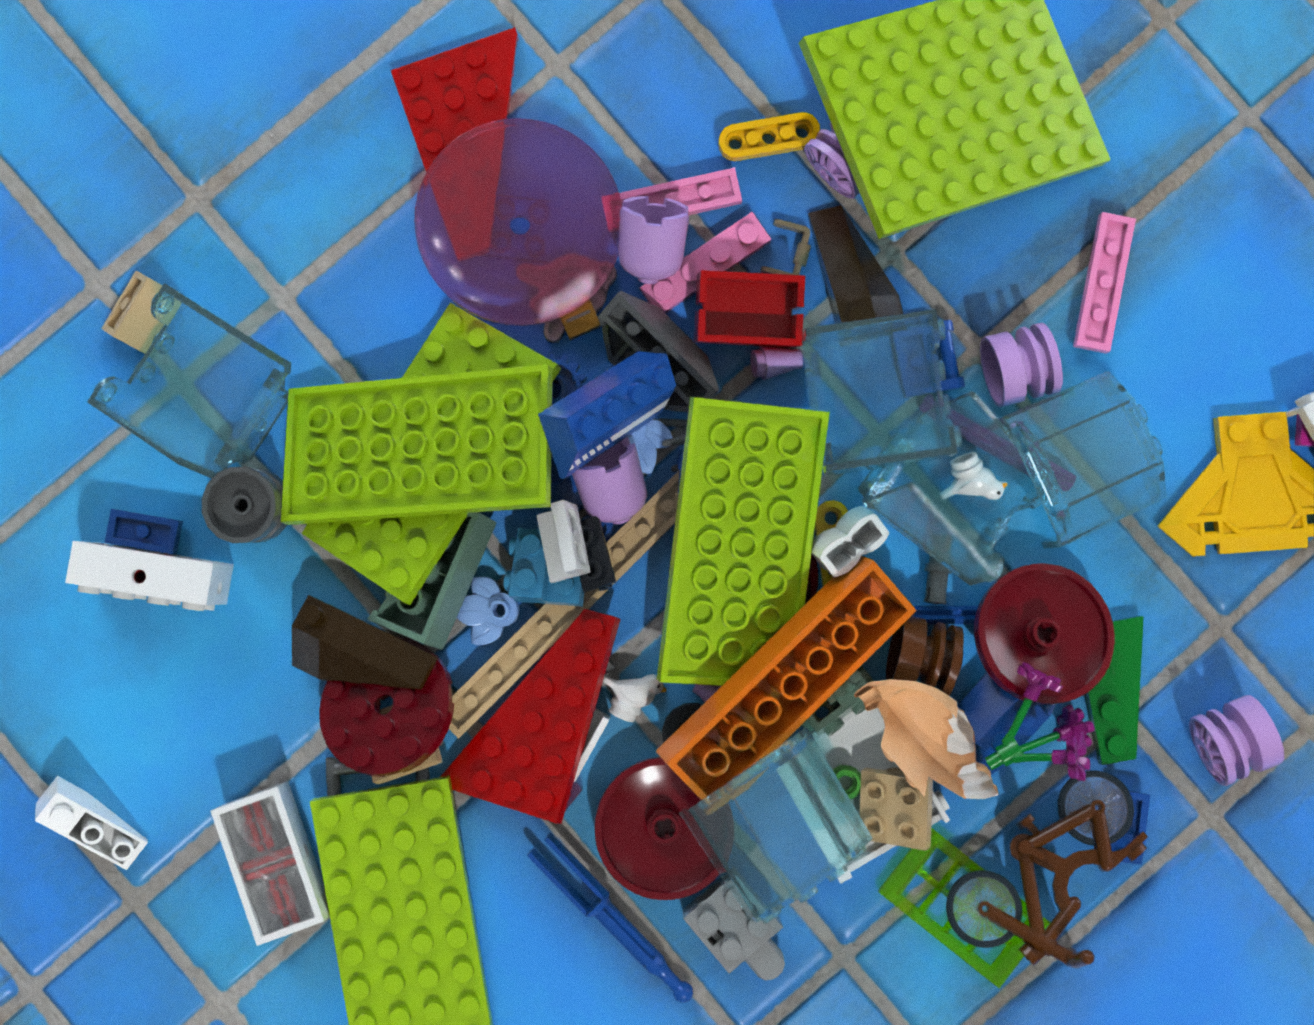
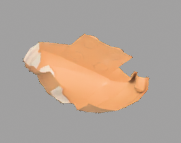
M889 679L872 681L855 692L854 697H859L863 701L866 711L875 708L879 709L885 724L881 748L885 757L898 765L903 771L908 784L913 788H917L924 797L928 777L964 799H986L999 795L998 788L993 783L991 771L985 764L976 761L974 730L964 711L957 707L956 700L935 687L908 680Z

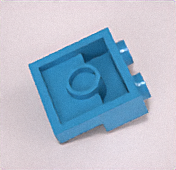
M518 528L517 537H512L509 542V555L514 557L512 570H507L504 576V588L506 591H509L508 596L517 602L583 607L584 593L580 577L576 576L550 583L539 529Z

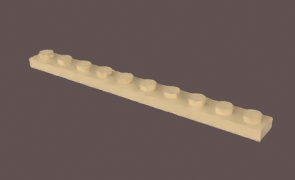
M679 471L606 542L616 582L675 524ZM598 588L584 593L583 607L544 604L452 696L454 713L449 730L459 739L556 643L584 609L589 610L608 590L599 591Z

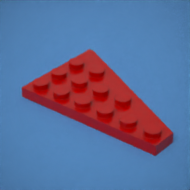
M515 27L390 70L458 263L491 252L496 199L500 184L502 154L505 146L507 115H509L512 77L514 76L516 47L519 39Z
M584 609L440 776H450L452 790L556 824H562L621 620L620 618Z

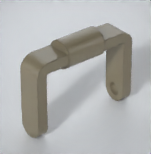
M774 219L773 225L775 227L803 234L802 240L797 245L793 264H795L793 273L762 266L760 272L799 275L801 267H806L811 246L808 245L810 229L803 225Z

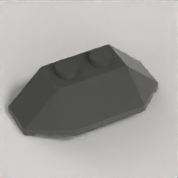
M620 291L598 316L600 325H602L608 360L614 366L637 351L667 354L676 387L664 410L688 413L690 397L711 399L719 391L708 356L660 307Z

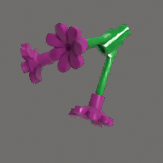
M1023 662L1022 665H1018L1017 673L1026 677L1029 683L1023 694L1026 698L1008 733L1002 739L1003 744L995 747L996 752L985 757L987 764L991 770H994L1003 764L1007 767L1012 763L1052 761L1053 764H1067L1069 777L1085 782V770H1090L1091 763L1090 759L1084 757L1087 752V747L1092 745V740L1087 733L1094 732V725L1091 721H1082L1084 713L1080 708L1074 710L1070 704L1062 709V714L1057 717L1059 727L1054 728L1050 734L1020 746L1015 740V736L1032 701H1037L1041 691L1050 689L1059 693L1064 687L1060 684L1061 680L1059 678L1047 676L1043 672L1035 670L1030 664ZM1054 740L1059 742L1066 741V750H1053L1052 753H1024Z

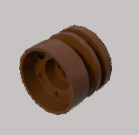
M911 616L892 635L887 656L885 679L917 681L918 677H921V683L935 687L950 696L963 661V629L960 626L950 625L946 631L945 624L937 622L928 636L926 620Z

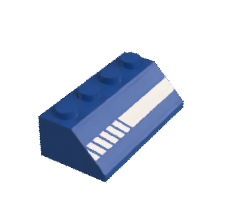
M637 351L538 414L560 478H567L662 414L676 387L667 354Z

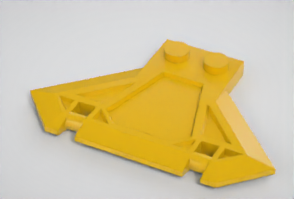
M1286 412L1213 418L1217 455L1157 527L1191 556H1205L1206 545L1216 544L1218 554L1308 548V537H1314V523H1307V515L1314 514V469L1290 449ZM1213 522L1214 531H1205L1204 523Z

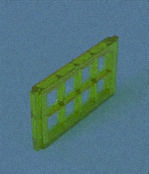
M931 828V847L926 851L910 848L879 888L878 892L1000 989L1024 956L1019 951V948L1024 942L1014 935L1005 942V948L990 966L973 952L976 946L971 944L965 946L949 933L952 929L949 921L941 927L925 914L940 893L946 897L948 896L949 890L946 886L961 867L968 873L984 870ZM937 848L955 861L939 882L922 869L923 865ZM916 874L934 887L919 908L901 895ZM976 877L979 881L963 901L956 895L954 897L953 903L958 906L954 912L955 920L957 922L966 912L982 925L973 937L974 939L981 941L988 931L997 938H1000L1004 934L993 926L995 923L984 919L969 906L985 886L1002 899L1001 903L997 906L1002 911H1005L1009 905L1015 909L1014 900L1008 889L997 880L988 877ZM1021 899L1022 915L1026 918L1024 923L1029 926L1026 902ZM1043 917L1044 928L1046 929L1050 921Z

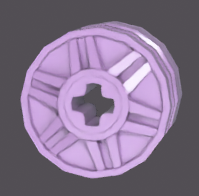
M830 122L831 131L821 129L817 133L816 139H811L805 144L804 151L813 168L825 182L841 195L854 199L860 192Z
M1041 322L1033 324L1030 329L1027 327L1019 328L1016 331L1015 340L1007 331L985 336L981 339L980 358L985 382L990 396L999 408L1025 401L1027 391L1034 399L1044 396V393L1052 395L1061 391L1063 385L1061 358L1053 334L1046 324Z
M1245 695L1225 703L1222 708L1223 714L1217 709H1211L1205 715L1198 714L1190 718V734L1198 755L1208 772L1220 785L1228 786L1233 784L1236 779L1247 778L1250 774V768L1256 772H1262L1281 764L1284 760L1283 744L1274 722L1266 709L1251 695Z

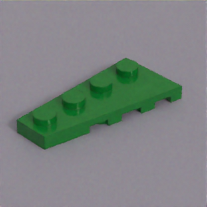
M1144 616L1113 620L1115 644L1109 668L1100 682L1085 694L1089 718L1094 725V732L1092 734L1098 764L1101 765L1134 760L1137 756Z

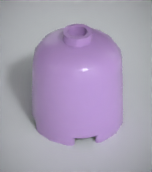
M649 196L631 197L623 200L619 216L618 257L621 266L626 272L637 277L642 283L656 284L659 280L673 276L679 270L684 258L689 225L688 206L669 198H664V204L649 203Z
M628 437L572 474L584 509L589 516L598 517L600 522L626 523L643 508L646 501L647 489L635 443L630 444Z

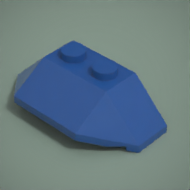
M986 672L957 703V707L964 711L974 730L976 761L985 764L992 775L1003 768L1005 764L991 770L985 757L996 752L995 747L1003 744L1002 739L1008 733L1023 700L1004 691ZM1031 704L1015 736L1019 746L1025 744L1051 716L1056 704Z

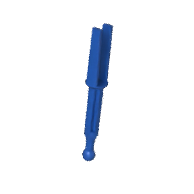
M551 832L544 841L598 896L592 904L534 847L527 854L529 859L586 917L594 916L650 974L663 980L673 991L677 1001L685 1003L692 999V986L686 981H681L669 968L665 957L609 901L610 892Z

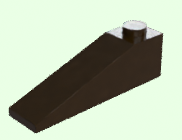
M842 205L808 213L840 345L891 333L896 329L907 328L897 291Z
M310 595L307 596L292 624V666L322 681L333 682L334 680L353 684L366 683L385 687L422 690L438 659L436 656Z

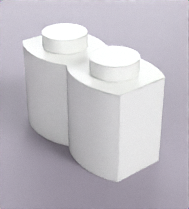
M863 506L855 507L839 519L835 528L827 529L814 538L811 554L824 570L833 577H838L849 572L858 563L862 555L871 553L879 548L887 539L889 531L875 513Z

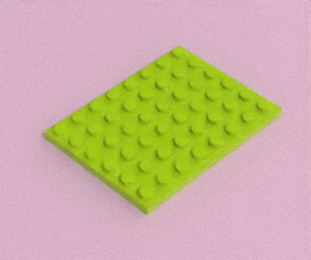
M937 0L807 35L798 43L878 239L1103 166L1111 160L1044 0Z

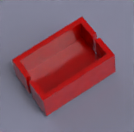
M701 270L697 274L696 305H702V309L695 312L694 343L792 348L802 346L804 314L791 316V311L804 307L806 275Z

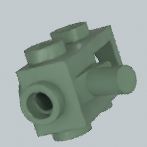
M860 667L820 706L828 708L829 713L826 717L818 718L815 711L802 724L808 734L814 730L818 736L825 732L829 737L844 726L845 723L842 719L853 711L855 715H858L866 710L863 701L859 697L855 698L854 694L862 686L873 681L867 671Z

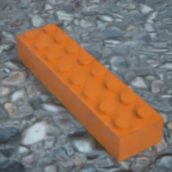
M861 556L858 563L849 572L838 577H832L655 752L714 812L917 610L874 560Z

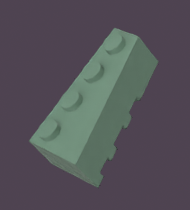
M479 512L468 513L411 605L386 592L385 596L387 598L378 610L374 609L367 620L423 644L443 650L497 522Z

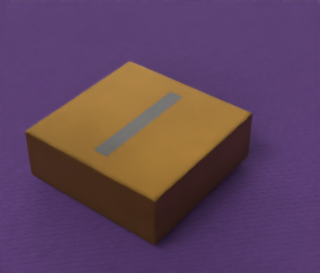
M587 294L556 307L570 341L601 327Z

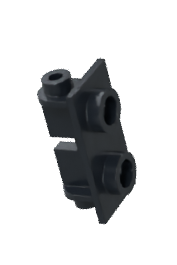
M593 516L580 521L591 573L579 576L583 593L598 588L599 591L608 590L613 587L612 583L616 582L600 519Z

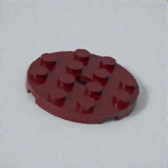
M395 636L438 658L422 690L385 687L366 683L353 684L333 680V682H326L322 693L319 719L326 745L342 764L365 775L385 777V775L399 772L405 773L419 766L440 746L452 721L454 703L452 702L451 684L453 682L448 669L432 650L417 641L405 637ZM392 697V709L386 714H381L380 700Z

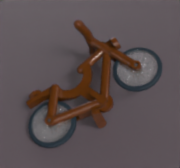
M1086 771L1085 782L1070 778L1062 787L1058 798L1060 820L1039 831L1032 823L1035 818L1030 813L1016 824L1020 830L1026 828L1031 836L1028 834L1016 835L1009 844V851L1012 857L1019 861L1029 926L1021 922L1022 903L1015 887L1000 874L979 870L960 877L949 891L946 901V913L954 932L968 944L981 948L1002 945L1015 935L1024 942L1019 951L1033 966L1045 955L1048 957L1052 956L1067 967L1075 969L1092 964L1095 958L1090 950L1076 952L1071 947L1065 948L1057 943V939L1081 907V900L1078 897H1069L1067 886L1069 877L1074 870L1082 865L1094 864L1097 865L1100 871L1109 872L1124 858L1127 857L1132 862L1147 849L1143 841L1148 836L1144 832H1140L1122 849L1118 851H1112L1111 844L1121 839L1127 833L1134 817L1133 800L1126 786L1119 779L1106 772ZM1068 832L1078 841L1094 846V849L1077 851L1064 859L1042 846ZM1034 863L1055 873L1052 889L1054 902L1059 912L1046 930L1044 928Z

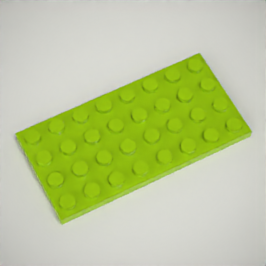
M450 303L402 378L548 364L553 369L554 381L561 367ZM468 513L310 523L306 525L301 534L402 602L411 605Z
M548 364L289 389L281 522L286 525L551 507V451L538 414L552 406L553 369Z
M690 397L657 670V680L659 682L722 686L805 605L830 412Z
M450 776L313 798L310 801L348 1024L493 1025Z

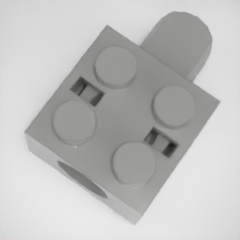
M734 865L683 909V919L729 974L745 961L759 978L773 980L782 973L785 961L782 951L771 938L783 928L780 917L738 867ZM752 901L758 905L757 908L753 905Z

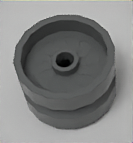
M230 467L217 473L206 485L202 496V515L207 527L218 538L230 543L266 542L277 537L287 526L281 522L283 480L277 474L262 468Z

